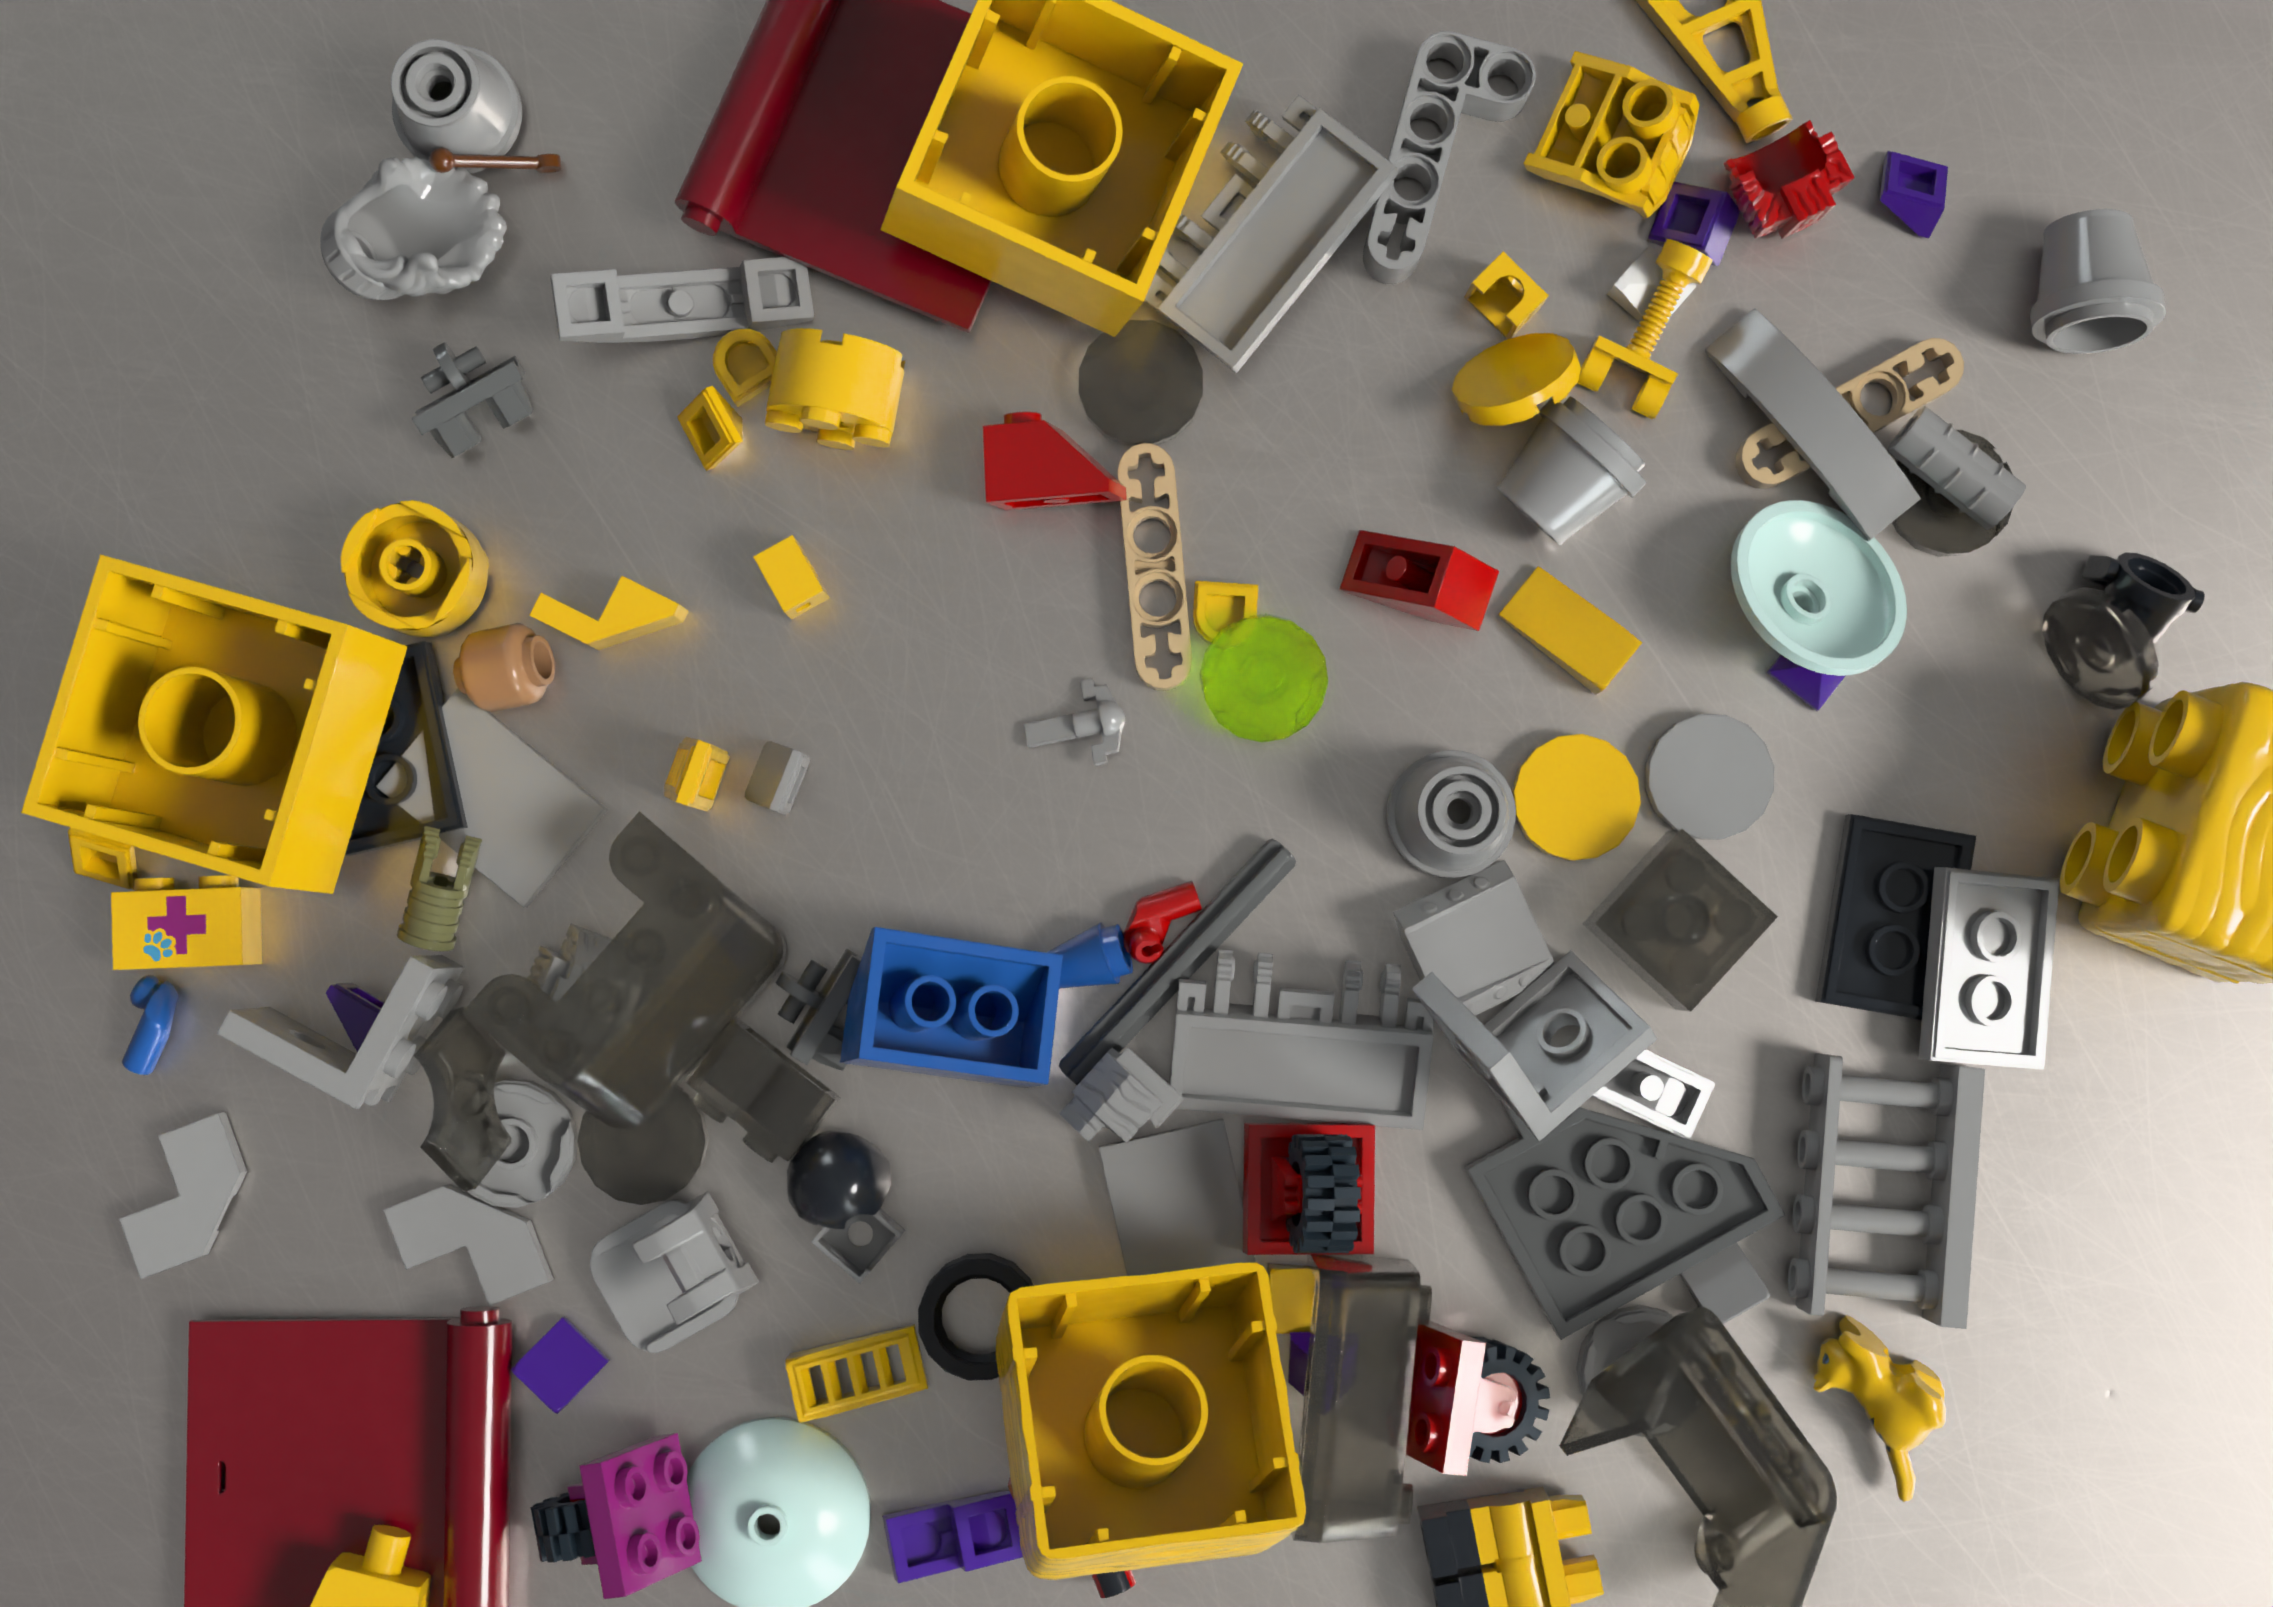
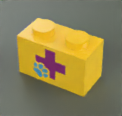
M232 875L199 876V889L175 890V878L134 879V891L111 892L113 970L263 964L261 888L239 887V878Z

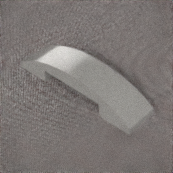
M786 257L743 260L740 267L620 276H617L616 269L556 273L550 276L559 341L626 343L684 340L724 336L737 329L766 330L808 322L814 319L807 266Z
M1755 308L1705 349V353L1744 398L1748 396L1752 398L1831 489L1828 492L1829 496L1869 541L1921 499L1885 447L1843 396L1814 364Z

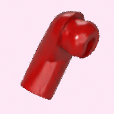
M1193 881L1144 896L1135 903L1123 933L1124 947L1134 960L1145 964L1157 960L1162 955L1164 949L1162 945L1171 920L1202 910Z

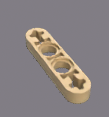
M1930 338L1919 342L1835 389L1855 410L1869 429L1875 433L1936 400L1954 388L1963 375L1964 361L1961 352L1953 343L1945 339ZM1922 354L1930 362L1937 359L1942 361L1945 369L1938 374L1940 384L1934 377H1928L1911 388H1907L1906 382L1902 378L1924 365L1925 360ZM1894 367L1898 368L1899 374L1893 370ZM1876 382L1888 388L1893 398L1892 407L1888 414L1878 416L1865 410L1860 400L1861 390L1865 384ZM1909 394L1915 398L1914 401L1910 400ZM1773 423L1759 429L1742 442L1736 452L1735 459L1738 475L1746 484L1759 489H1769L1778 486L1811 468V466L1805 460L1800 461L1799 453L1796 449L1776 461L1774 468L1777 474H1773L1768 467L1758 470L1754 466L1752 459L1759 454L1758 443L1768 451L1787 441Z
M1142 443L1132 446L1123 454L1118 467V481L1126 487L1127 500L1120 501L1134 661L1138 677L1146 686L1153 690L1169 691L1185 682L1192 664L1175 468L1172 458L1165 449L1155 444ZM1151 458L1153 468L1163 469L1165 476H1159L1154 480V501L1158 502L1167 498L1169 503L1168 509L1147 506L1134 512L1130 511V501L1142 504L1140 481L1138 479H1129L1128 472L1138 469L1139 459ZM1148 519H1156L1163 522L1170 532V542L1167 547L1155 554L1145 553L1140 550L1133 538L1137 525ZM1155 581L1168 584L1174 590L1176 596V604L1173 610L1167 615L1160 617L1151 616L1146 613L1139 602V594L1147 584ZM1179 623L1181 634L1177 635L1167 632V642L1170 655H1180L1182 665L1172 667L1171 678L1160 679L1157 669L1146 668L1145 665L1146 658L1155 656V634L1142 638L1140 627L1161 629Z

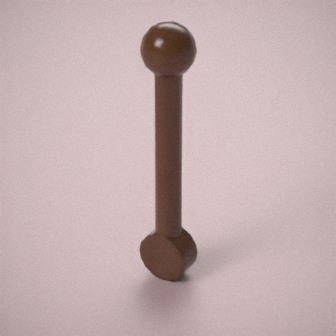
M441 147L433 150L429 158L431 167L439 173L449 172L453 167L534 169L539 173H555L562 169L561 159L557 154H541L536 157L453 154L449 149Z

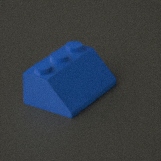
M873 927L848 997L840 1063L1022 1088L1048 1085L1063 955Z

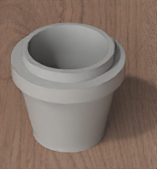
M430 39L412 45L397 60L391 76L393 94L392 117L399 138L415 157L420 159L430 158L431 152L441 147L449 149L453 154L505 156L513 146L520 131L522 103L515 82L495 58L473 47L456 45L441 39ZM446 81L452 84V91L444 100L432 99V89L437 83ZM466 168V169H467V170L470 172V174H471V173H476V172L482 171V170H484V169H486V168Z
M2113 209L2087 210L2064 216L2046 227L2043 233L2044 245L2038 301L2030 310L2032 334L2037 340L2046 343L2053 350L2064 353L2087 354L2105 352L2126 347L2144 339L2164 319L2166 315L2164 292L2162 288L2153 283L2134 227L2133 218L2130 214Z
M1571 396L1563 404L1561 402L1554 404L1551 397L1539 410V414L1542 417L1505 478L1497 487L1511 503L1559 545L1625 495L1633 498L1646 484V481L1639 474L1646 465L1644 461L1611 428Z
M1458 750L1432 753L1410 765L1394 784L1387 806L1389 833L1400 854L1420 871L1443 878L1473 875L1493 864L1507 848L1516 822V807L1513 793L1501 772L1482 757ZM1454 799L1464 800L1470 807V817L1464 824L1454 823L1448 817L1447 808Z

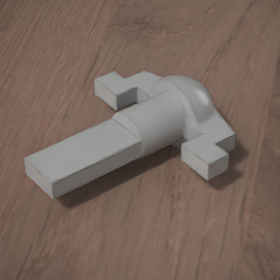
M1093 678L1080 681L1084 701L1096 699L1097 709L1024 724L1026 742L1029 748L1102 733L1103 743L1091 746L1093 763L1095 766L1108 764L1106 755L1119 752L1121 733L1125 725V714L1122 708L1115 702L1107 684L1095 687Z

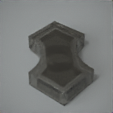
M460 1007L448 1013L414 1056L428 1076L434 1101L431 1127L420 1148L463 1192L478 1187L512 1143V1138L499 1119L494 1098L495 1077L506 1055L505 1051L464 1007Z

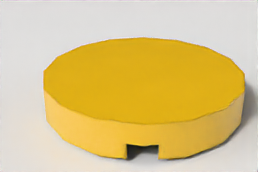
M1530 333L1504 340L1483 350L1469 360L1455 376L1452 392L1462 415L1463 412L1467 413L1470 421L1485 426L1508 425L1534 417V415L1540 413L1537 404L1546 401L1550 397H1552L1554 404L1566 398L1579 381L1581 366L1575 349L1568 338L1554 333Z
M1585 734L1558 736L1534 749L1518 768L1512 787L1516 819L1525 838L1544 854L1567 861L1597 858L1619 846L1634 827L1641 804L1638 777L1627 757L1606 740Z

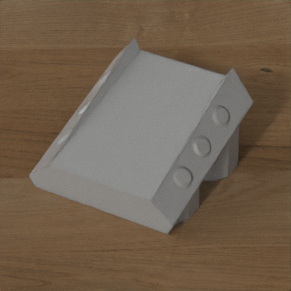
M1505 860L1478 873L1469 875L1431 895L1419 898L1409 903L1408 906L1393 912L1400 938L1420 981L1433 972L1475 1016L1522 993L1554 965L1553 957L1518 882Z

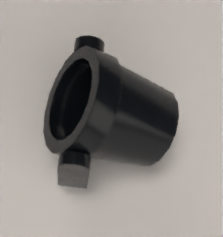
M2125 552L2119 555L2117 559L2108 556L2090 555L2081 576L2086 580L2105 586L2089 621L2090 631L2100 642L2109 648L2132 657H2143L2178 616L2185 612L2196 613L2201 608L2205 597L2203 591L2193 588L2190 582L2176 570L2154 558L2138 553Z

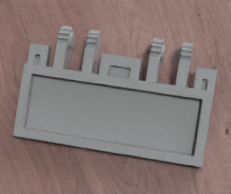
M1300 95L1295 98L1282 115L1284 121L1299 131L1295 138L1257 110H1253L1245 120L1250 127V131L1262 141H1266L1281 153V156L1270 169L1255 159L1240 144L1230 141L1221 150L1220 153L1223 157L1253 181L1256 187L1253 188L1237 174L1233 175L1201 215L1203 220L1219 231L1215 238L1185 215L1180 214L1173 232L1182 240H1187L1202 254L1188 269L1166 249L1158 268L1178 284L1173 288L1155 274L1144 300L1235 373L1240 370L1398 174L1397 167L1320 107L1317 109Z
M1219 949L1213 1009H1204L1206 981L1179 979L1170 1085L1184 1100L1176 1109L1346 1124H1373L1382 1127L1423 1130L1434 1037V1019L1419 999L1407 998L1405 1025H1396L1401 965L1386 963L1384 971L1381 973L1379 1016L1357 1014L1359 991L1362 989L1363 983L1361 961L1346 960L1339 1020L1332 1019L1335 995L1331 991L1280 987L1277 1015L1268 1014L1273 954L1258 953L1257 960L1254 961L1253 981L1255 985L1253 1005L1229 1003L1231 981L1234 979L1235 974L1233 950Z

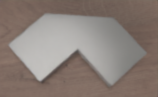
M226 1112L212 1115L158 1136L179 1197L119 1219L140 1279L209 1254L220 1231L218 1227L231 1199L237 1194L247 1173Z
M450 1184L383 1210L406 1270L466 1246L489 1306L553 1280L530 1219L512 1211L492 1206Z

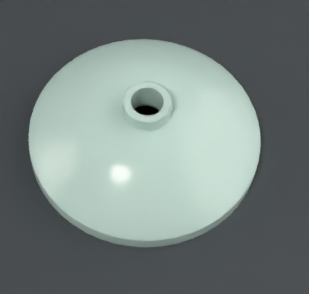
M1783 501L1759 511L1746 523L1738 534L1731 554V577L1736 597L1755 631L1779 654L1806 669L1827 675L1845 676L1859 674L1875 667L1897 647L1905 630L1907 619L1906 596L1900 575L1882 545L1875 538L1869 541L1847 515L1834 508L1811 501Z
M766 1417L741 1423L714 1439L701 1452L687 1474V1485L693 1517L699 1529V1549L702 1560L691 1567L699 1579L712 1592L737 1607H809L837 1590L853 1572L862 1556L871 1523V1503L866 1480L848 1449L839 1440L818 1426L808 1422L799 1423L797 1419L785 1417ZM763 1514L774 1515L780 1522V1531L772 1535L763 1533L758 1526V1517Z

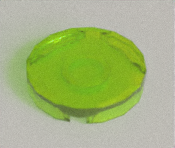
M1266 613L1243 618L1220 630L1205 650L1199 674L1204 701L1217 722L1237 737L1258 742L1286 739L1306 727L1321 708L1328 685L1325 656L1313 636L1290 619Z

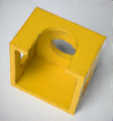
M1503 251L1471 283L1464 298L1506 339H1510L1540 310L1549 295Z
M793 535L753 556L782 610L790 619H794L830 599L803 548Z

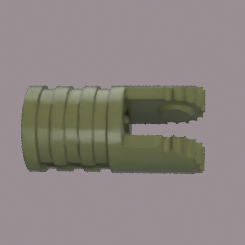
M424 826L410 880L412 889L408 894V905L404 910L403 923L398 927L397 937L401 941L421 949L451 951L455 947L457 938L454 934L458 930L459 916L462 914L464 906L463 899L468 897L482 839L466 835L465 841L460 844L456 860L458 865L456 876L452 877L430 872L432 862L437 858L441 843L440 829Z

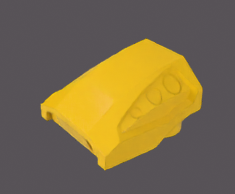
M1575 51L1570 60L1573 67L1542 138L1535 153L1528 152L1523 164L1528 171L1544 179L1608 198L1634 209L1642 217L1649 218L1666 201L1692 144L1700 106L1696 95L1657 80L1632 66Z

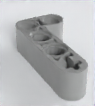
M1440 31L1431 34L1423 41L1411 72L1388 160L1397 167L1398 174L1376 201L1363 249V263L1366 271L1373 279L1383 284H1397L1405 281L1414 273L1426 245L1461 113L1489 121L1504 122L1513 119L1522 111L1536 79L1533 62L1524 52L1451 31ZM1436 58L1446 59L1456 67L1458 75L1448 80L1439 79L1428 70L1427 63ZM1497 74L1506 75L1516 83L1518 93L1511 96H1501L1490 87L1488 78ZM1418 118H1429L1439 125L1442 135L1433 140H1424L1416 136L1412 131L1410 123ZM1404 177L1414 178L1424 186L1426 196L1416 201L1406 200L1398 195L1393 184L1398 179ZM1395 222L1406 224L1400 244L1401 254L1398 260H1391L1386 257V245L1390 239Z

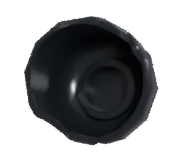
M826 1131L812 1137L790 1161L787 1169L788 1200L797 1215L808 1223L825 1228L844 1229L846 1221L854 1216L875 1215L881 1209L891 1186L890 1163L881 1150L859 1135L840 1131Z

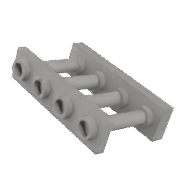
M1815 1053L1814 1065L1806 1067L1802 1084L1803 1101L1805 1104L1810 1105L1809 1130H1802L1798 1141V1164L1801 1169H1806L1804 1195L1798 1194L1796 1196L1793 1207L1794 1231L1801 1233L1799 1259L1793 1258L1791 1260L1788 1272V1290L1790 1296L1796 1298V1307L1809 1315L1823 1316L1826 1294L1915 1301L1918 1308L1923 1309V1319L1940 1327L1967 1329L1985 1069L1940 1064V1077H1934L1932 1083L1842 1075V1056ZM1840 1101L1928 1108L1932 1115L1937 1116L1935 1141H1930L1927 1147L1839 1140L1837 1139ZM1835 1165L1925 1173L1927 1179L1932 1180L1930 1205H1925L1922 1211L1832 1204ZM1830 1229L1921 1237L1922 1242L1927 1244L1926 1270L1921 1269L1916 1276L1828 1268Z

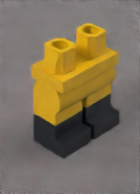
M1542 1486L1525 1489L1524 1492L1503 1493L1417 1506L1436 1607H1571V1604L1581 1603L1604 1594L1600 1570L1594 1554L1562 1560L1558 1540L1592 1534L1587 1504L1582 1495L1548 1496Z

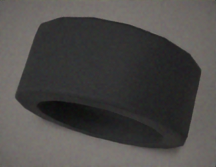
M992 1253L966 1254L946 1263L929 1281L918 1308V1333L928 1356L945 1372L968 1381L993 1380L999 1377L996 1351L989 1354H971L959 1349L948 1338L942 1325V1308L945 1300L957 1285L970 1279H989L1001 1284L1009 1293L1021 1287L1034 1285L1031 1278L1013 1261Z

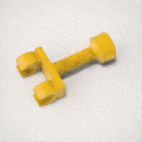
M1667 239L1655 262L1661 267L1664 280H1660L1659 284L1661 286H1657L1656 290L1658 292H1654V297L1650 300L1652 303L1648 304L1649 309H1646V315L1642 316L1644 321L1639 322L1640 326H1637V332L1633 334L1635 338L1630 340L1632 344L1623 347L1600 335L1597 336L1581 366L1577 383L1592 391H1598L1615 359L1648 375L1631 409L1650 419H1655L1678 373L1650 360V352L1654 350L1652 346H1656L1657 342L1655 340L1660 339L1659 335L1663 333L1661 329H1665L1666 325L1664 323H1668L1667 317H1671L1670 311H1674L1675 308L1673 306L1677 305L1676 300L1680 299L1679 294L1683 293L1682 288L1691 283L1701 284L1713 260L1694 248L1675 240Z

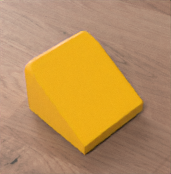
M1268 1264L1267 1273L1269 1275L1273 1315L1276 1317L1278 1328L1276 1334L1329 1332L1332 1267Z

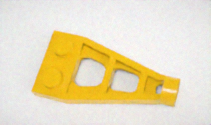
M1636 0L1726 113L1737 123L1746 143L1761 140L1784 128L1793 120L1778 89L1761 0H1726L1724 7L1703 16H1695L1689 13L1678 0ZM1735 22L1742 29L1750 54V61L1744 66L1726 72L1718 67L1703 42V35ZM1752 99L1762 100L1751 107L1747 105V102Z

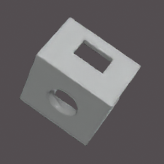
M880 1209L875 1215H857L846 1221L844 1229L823 1227L811 1242L860 1284L901 1237L905 1229ZM855 1222H866L872 1228L873 1237L869 1244L857 1246L850 1241L848 1230Z

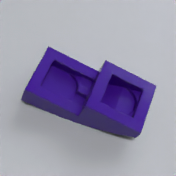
M1010 1491L955 1499L882 1515L893 1575L897 1583L957 1568H962L965 1572L1022 1558L1019 1526L1017 1525L1015 1514L1016 1505Z

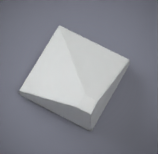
M1650 245L1607 293L1608 296L1639 322L1644 321L1642 316L1646 315L1645 310L1649 309L1648 304L1652 303L1650 300L1654 297V292H1658L1656 288L1661 286L1659 284L1660 280H1664L1661 267L1655 263L1659 253ZM1694 283L1682 288L1683 293L1679 294L1680 299L1676 300L1677 305L1673 306L1675 309L1670 311L1671 314L1675 312L1695 289L1696 285Z

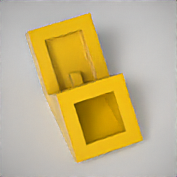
M621 575L598 621L543 593H540L529 616L599 651L683 623L689 611L680 604Z

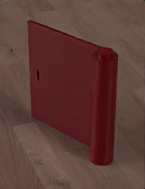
M766 0L675 199L676 206L683 211L681 220L687 226L705 235L716 236L718 230L970 333L992 281L880 229L897 184L972 13L940 0Z
M477 1306L461 1308L460 1318L233 1319L189 1321L184 1607H310L328 1568L342 1552L365 1556L372 1527L375 1525L393 1526L411 1533L403 1566L424 1571L431 1575L428 1607H509L512 1320L500 1318V1308Z

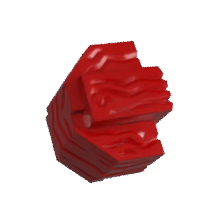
M1811 120L1759 150L1739 158H1731L1723 163L1725 169L1730 172L1729 177L1732 184L1729 188L1733 191L1732 195L1736 199V204L1740 211L1744 213L1745 221L1749 222L1748 227L1755 239L1777 231L1781 239H1784L1819 222L1836 206L1832 195L1843 189L1855 178L1844 155L1838 149V143L1835 141L1832 131L1818 137Z

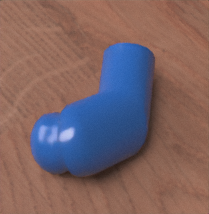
M153 975L144 976L136 983L130 994L131 1003L137 1008L144 1009L122 1059L123 1066L133 1073L140 1075L151 1074L155 1070L169 1039L179 995L175 987L168 980L162 983Z

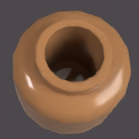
M515 623L469 634L461 645L459 657L454 661L453 675L458 689L463 694H467L478 708L487 712H495L526 706L540 701L547 690V685L551 684L554 679L555 661L550 645L544 637L536 635L531 628L521 623Z

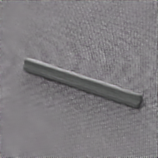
M1274 839L1268 840L1162 952V955L1140 975L1060 1060L1059 1067L1061 1071L1074 1084L1078 1085L1111 1048L1120 1053L1178 991L1179 979H1189L1295 867L1296 860L1294 856L1278 841Z

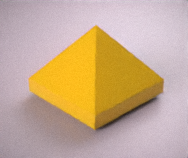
M713 385L704 388L677 416L706 471L714 469L743 441L742 417Z
M70 827L68 837L73 871L76 874L134 890V879H138L134 846Z

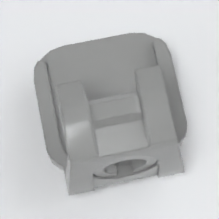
M708 1191L688 1203L676 1199L666 1201L606 1235L593 1248L590 1261L593 1279L624 1335L633 1346L643 1351L658 1353L667 1350L722 1319L735 1308L739 1294L760 1283L748 1262L745 1263L717 1214L720 1211Z

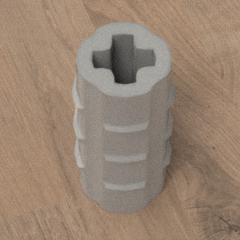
M1926 406L1919 409L1907 421L1887 448L1888 453L1909 468L1910 473L1918 475L1934 488L1935 493L1942 494L1959 508L1960 513H1966L1986 530L1995 527L2011 511L2026 489V485L2003 467V463H1997L1978 448V443L1969 441L1953 428V423L1948 424Z

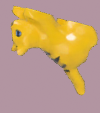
M1844 1315L1839 1322V1328L1842 1333L1838 1339L1828 1338L1821 1344L1820 1356L1817 1361L1818 1372L1814 1375L1816 1382L1813 1389L1817 1392H1823L1830 1388H1839L1852 1393L1864 1408L1877 1435L1885 1443L1900 1500L1903 1502L1910 1501L1914 1494L1916 1477L1908 1451L1922 1444L1932 1430L1943 1427L1946 1418L1944 1388L1940 1378L1934 1371L1917 1360L1904 1365L1893 1363L1889 1357L1888 1348L1871 1330L1851 1316Z

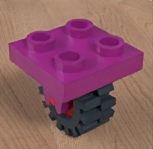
M678 1433L658 1435L579 1465L582 1478L581 1483L567 1486L568 1492L560 1494V1497H550L530 1507L540 1561L555 1563L563 1560V1562L572 1561L580 1557L582 1565L597 1564L604 1599L626 1597L702 1561L699 1549V1529L693 1517L687 1485V1464L682 1456Z

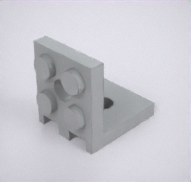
M1571 950L1485 1025L1476 1018L1433 972L1412 988L1463 1062L1470 1069L1473 1068L1508 1109L1511 1108L1538 1141H1541L1657 1040L1651 1027ZM1568 1025L1580 1027L1577 1038L1571 1044L1565 1047L1550 1046L1552 1036L1560 1028Z
M443 955L410 956L357 1054L271 1007L229 1010L217 1034L354 1109H360L363 1102L369 1106L377 1105L380 1099L391 1102L406 1073L414 1075L427 1058L432 1042L426 1039L436 1018L438 1016L442 1019L446 1018L456 1005L463 990V985L458 983L457 980L464 967Z

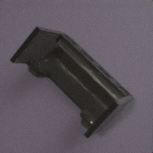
M1355 1254L1307 1255V1264L1315 1277L1298 1452L1306 1515L1303 1525L1291 1532L1293 1541L1329 1543L1395 1537L1398 1524H1410L1412 1515L1413 1486L1412 1484L1403 1483L1417 1328L1418 1325L1428 1326L1432 1288L1429 1285H1421L1420 1273L1409 1260Z
M1698 1307L1675 1315L1591 1379L1559 1446L1568 1456L1643 1433L1704 1516L1697 1533L1694 1553L1698 1566L1709 1576L1718 1589L1712 1607H1802L1837 1509V1491L1832 1475L1720 1319L1705 1307Z

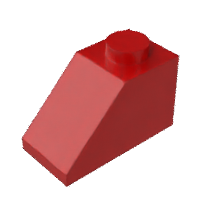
M1037 412L1008 413L1003 416L1004 424L983 426L985 494L987 503L1008 511L1127 500L1126 487L1063 430L1042 420V414Z
M1359 530L1340 590L1431 622L1479 631L1499 571L1455 546Z

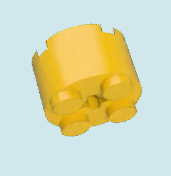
M795 328L781 332L766 406L765 425L775 430L790 433H801L803 429L818 432L816 442L835 449L853 450L855 441L870 446L889 447L891 437L893 436L905 373L906 360L902 361V354L882 343L843 333L841 342L834 340L820 341L822 330Z
M414 500L399 501L400 503L391 504L381 509L376 508L363 515L348 533L341 552V570L344 573L349 591L348 594L354 606L362 614L380 625L414 637L446 636L464 624L474 614L485 594L489 561L479 541L465 525L430 504ZM411 561L420 563L424 567V571L419 578H414L410 573L406 572Z

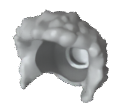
M395 157L383 159L379 163L378 171L373 174L363 189L326 219L320 237L322 258L334 279L346 290L362 298L390 300L405 294L413 297L422 296L426 293L446 294L454 289L464 288L471 282L478 281L484 269L495 259V253L501 249L507 224L504 218L498 214L500 199L494 193H487V182L471 175L466 168L454 169L453 167L449 172L439 173L431 167L429 158H404L402 161Z

